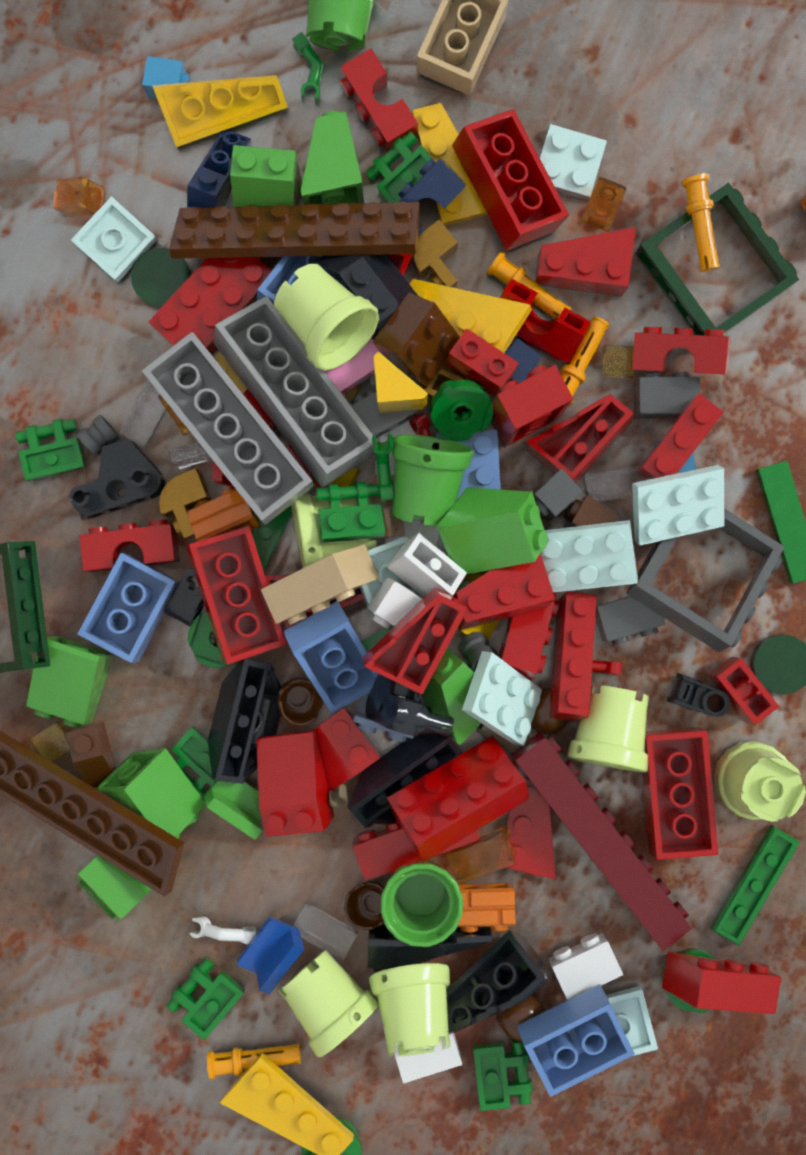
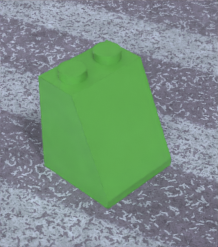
M328 111L315 120L301 186L304 205L364 203L362 178L346 111Z
M233 145L230 178L234 207H246L249 205L276 206L281 204L286 206L299 205L302 178L296 151Z
M466 487L437 525L448 557L467 572L466 575L535 562L548 543V535L544 530L539 507L536 505L532 491Z
M48 636L50 666L33 668L26 707L35 709L34 714L40 717L52 719L54 715L63 718L65 725L81 728L82 725L90 724L93 721L115 654L60 636ZM36 652L35 662H38L37 652Z
M447 647L422 696L425 705L431 708L432 713L454 718V727L441 724V726L452 729L453 731L450 736L461 745L481 724V722L462 710L474 672Z
M166 748L132 752L95 788L178 839L180 838L179 834L184 828L194 823L200 816L199 812L206 806L203 798Z
M98 855L75 878V881L115 923L128 914L152 890Z

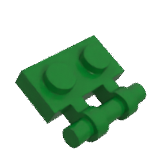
M411 131L402 139L399 137L393 142L394 146L382 157L379 155L374 159V165L366 171L372 181L381 174L384 176L385 179L376 187L388 203H398L401 200L397 194L409 181L415 185L420 180L422 175L419 171L432 158L422 145L412 153L410 147L418 139ZM402 155L405 160L392 171L389 166Z
M62 418L53 420L52 424L40 427L37 425L27 426L26 430L15 433L19 444L29 442L30 449L18 451L25 481L30 482L87 468L80 439L77 437L67 438V432L78 430L75 418L65 421ZM55 435V443L41 445L42 438Z
M356 482L355 486L339 487L338 484H330L328 488L316 489L317 501H329V508L318 510L322 543L381 538L385 536L381 504L369 505L368 497L380 495L379 484L367 485L366 482ZM356 498L357 506L341 507L340 499Z
M193 726L171 750L180 757L176 763L182 771L188 765L200 776L195 782L184 772L204 800L206 791L203 787L207 783L212 786L216 780L212 778L208 739Z
M205 957L200 964H195L190 970L189 978L182 986L178 985L172 992L173 997L166 1004L172 1012H176L181 1005L186 1008L188 1012L181 1021L204 1041L245 992V989L223 970L215 979L209 975V971L214 967L215 963L209 957ZM200 984L206 990L196 1000L192 997L191 993Z
M513 1040V1052L508 1054L504 1052L503 1042L473 1045L480 1111L511 1108L509 1095L518 1094L519 1104L521 1105L531 1103L530 1092L533 1090L531 1078H528L527 1064L530 1061L523 1042ZM507 1067H515L516 1079L514 1081H508Z

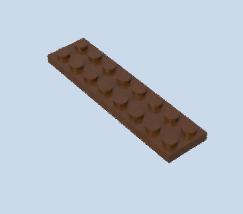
M402 201L398 203L370 202L294 206L281 204L276 206L249 205L246 207L180 208L169 252L172 259L416 254L420 203Z
M0 731V794L160 895L165 897L172 891L184 847L183 841Z

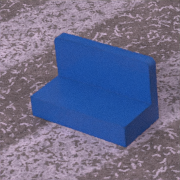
M269 917L238 957L237 965L257 974L259 991L270 995L303 952L304 947L300 929Z

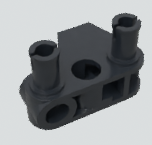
M127 438L102 447L99 479L73 488L69 498L72 499L70 502L79 512L81 520H89L157 498L161 495L166 485V479L143 451ZM121 489H125L126 492L123 497L119 496Z
M377 675L366 702L365 713L367 718L387 729L411 736H418L424 731L449 737L453 730L441 726V724L454 727L453 717L432 713L430 707L419 702L420 693L383 675Z

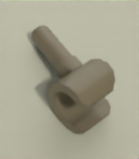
M344 784L338 787V793L332 790L329 791V800L332 807L341 808L349 803L351 796L347 794V787Z

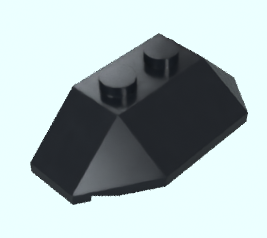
M387 254L321 256L313 262V264L320 265L352 294L368 299L378 309L379 321L371 337L373 340L408 292L417 295Z
M246 658L240 660L221 684L207 741L212 778L214 780L243 784L248 779V776L258 769L257 738L272 736L277 733L281 715L276 700L281 685L270 663Z
M420 734L414 736L413 739L408 738L406 742H402L363 770L348 803V808L365 828L371 827L373 824H386L397 821L387 797L451 761L463 752L451 736Z

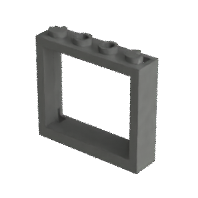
M725 508L724 527L719 528L764 556L724 631L651 585L678 537L655 542L637 573L638 583L631 584L626 592L717 652H721L729 647L733 648L740 641L743 634L740 629L744 622L747 623L754 615L756 607L753 605L757 598H761L768 589L769 583L767 579L770 574H773L779 568L782 562L780 555L785 548Z

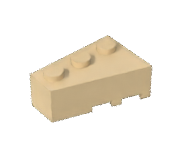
M365 544L333 553L261 589L275 623L278 624L288 620L289 624L292 625L307 618L305 612L312 609L313 614L325 610L331 607L329 601L336 599L337 602L346 600L355 595V589L378 580L380 577Z

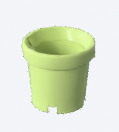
M307 264L294 272L298 279L292 285L285 280L275 296L274 307L305 346L307 359L320 370L336 369L356 356L369 342L379 321L378 309L368 299L352 294L320 265Z
M305 493L291 505L302 568L333 553L365 544L367 550L377 547V540L371 539L322 543L318 510L329 508V501H317L316 496ZM356 498L340 499L341 507L357 506Z
M591 685L589 716L579 722L576 737L570 741L566 756L576 761L609 768L647 772L648 755L645 753V736L649 696L643 694L641 702L635 700L636 691L610 686H601L600 693H593L594 685Z
M758 741L739 742L727 749L717 761L713 775L715 793L721 804L735 816L750 820L774 822L786 816L791 817L802 806L806 793L799 770L788 762L786 757L774 747Z
M326 949L278 990L310 1038L309 1046L318 1058L323 1057L344 1041L379 1006L377 997L370 990L364 991Z
M441 963L411 964L385 969L369 977L372 994L378 1000L388 1056L395 1054V1048H398L399 1056L434 1052V1046L440 1045V1041L442 1050L451 1047L446 987L450 984L448 965Z

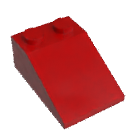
M347 706L341 708L312 729L316 733L329 791L335 790L380 758V752L365 731L358 729L359 723L353 722L354 716Z
M315 730L258 737L259 809L266 837L324 831L335 815L333 807L330 805L329 789Z

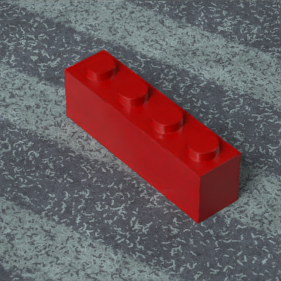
M566 591L559 599L549 718L579 722L589 716L597 595Z
M398 821L386 824L387 829L375 833L374 829L364 831L357 835V840H354L353 849L365 881L395 871L402 865L422 861ZM478 830L437 855L481 840Z

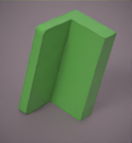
M216 780L204 795L206 807L256 840L263 831L260 824L262 817L259 809V790L247 781L240 784Z

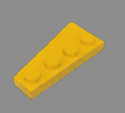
M277 75L153 85L176 147L288 108Z
M442 103L412 110V115L418 123L420 145L426 149L435 162L441 157L466 183V187L445 209L435 201L441 222L445 226L488 216L452 147L459 134Z
M412 279L410 282V286L418 296L432 301L438 306L460 337L467 328L503 353L506 352L532 311L531 305L417 279Z
M263 1053L256 1058L220 1100L222 1105L317 1155H340L354 1138V1134Z

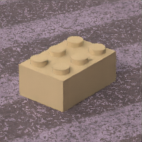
M442 0L418 52L416 73L471 96L506 18L509 0Z

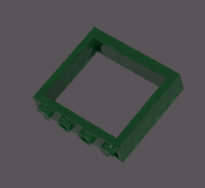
M729 182L711 194L709 198L713 200L714 206L721 202L779 282L776 286L718 327H715L657 247L691 223L692 215H688L687 212L643 242L635 252L688 328L693 329V335H705V329L724 330V334H726L799 281L793 264L784 259L779 252L777 242L772 237H768L761 227L762 224L759 217L749 211L744 204L742 194L739 190L733 189Z
M35 541L0 544V556H2L14 661L0 663V673L50 666ZM25 550L26 558H20L19 551ZM37 652L38 662H32L31 653Z

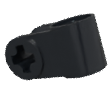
M189 569L183 574L164 609L165 614L189 627L193 620L201 614L204 606L199 587L194 588L196 583L192 580L195 577L193 569Z
M680 673L676 674L675 677L678 680L672 696L667 698L668 702L714 717L723 716L730 708V699L725 692L703 684V682ZM712 694H716L720 703L717 709L711 711L707 707V699Z

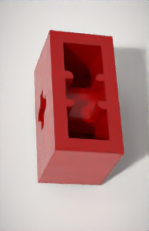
M466 328L450 351L445 365L468 380L484 386L487 392L496 398V395L500 392L499 388L507 384L519 363Z
M730 657L708 674L717 688L728 695L730 704L745 723L756 726L780 707L740 657Z

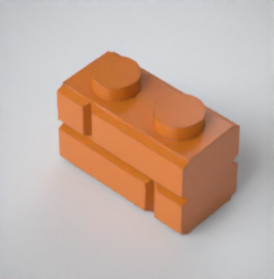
M236 488L224 490L221 494L222 496L211 501H199L194 505L193 509L187 511L197 541L246 526H250V530L261 526L258 516Z
M512 883L458 885L463 897V915L457 926L460 927V931L475 932L478 931L480 926H490L492 931H506L508 926L516 924L515 891Z

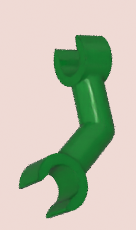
M300 32L292 38L294 42L293 47L311 66L308 81L301 87V99L304 100L306 91L313 90L316 93V104L320 99L319 82L323 70V62L312 49L306 36Z
M388 433L387 441L377 442L376 435L374 434L372 436V445L377 455L380 501L393 500L394 493L389 464V453L394 449L393 438Z

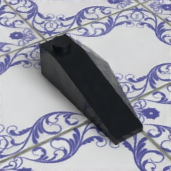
M382 924L376 929L369 930L367 968H373L375 972L394 967L422 963L492 942L491 930L487 927H478V931L462 932L460 927H457L445 941L430 947H417L397 940L386 928V925Z

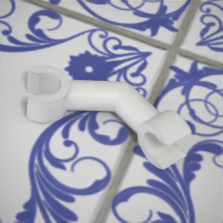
M201 916L192 919V921L200 924L201 931L190 932V935L193 938L207 936L219 941H238L249 944L257 931L255 927H242V929L221 928L212 925L207 917Z

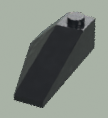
M509 930L446 989L449 1035L526 1001L548 980L542 960L525 937Z

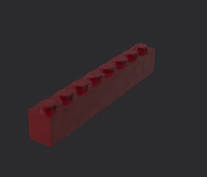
M538 732L525 742L524 746H520L510 755L662 951H665L692 929L685 920L689 914L678 901L672 903L667 897L671 893L670 889L660 877L654 880L649 873L653 870V867L642 854L638 857L634 854L631 848L635 844L624 830L621 833L617 832L613 826L617 822L606 807L601 810L594 801L599 797L587 783L582 786L576 777L580 775V772L570 760L564 763L558 755L562 749L550 735L548 738H545Z

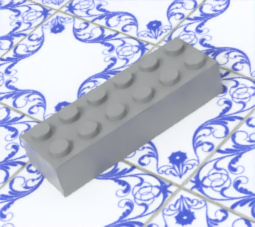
M268 296L263 297L215 325L213 343L322 488L372 456L374 452L372 433L325 371L316 368L307 359L305 346L275 309Z
M193 332L142 370L144 375L264 525L314 487L310 477Z

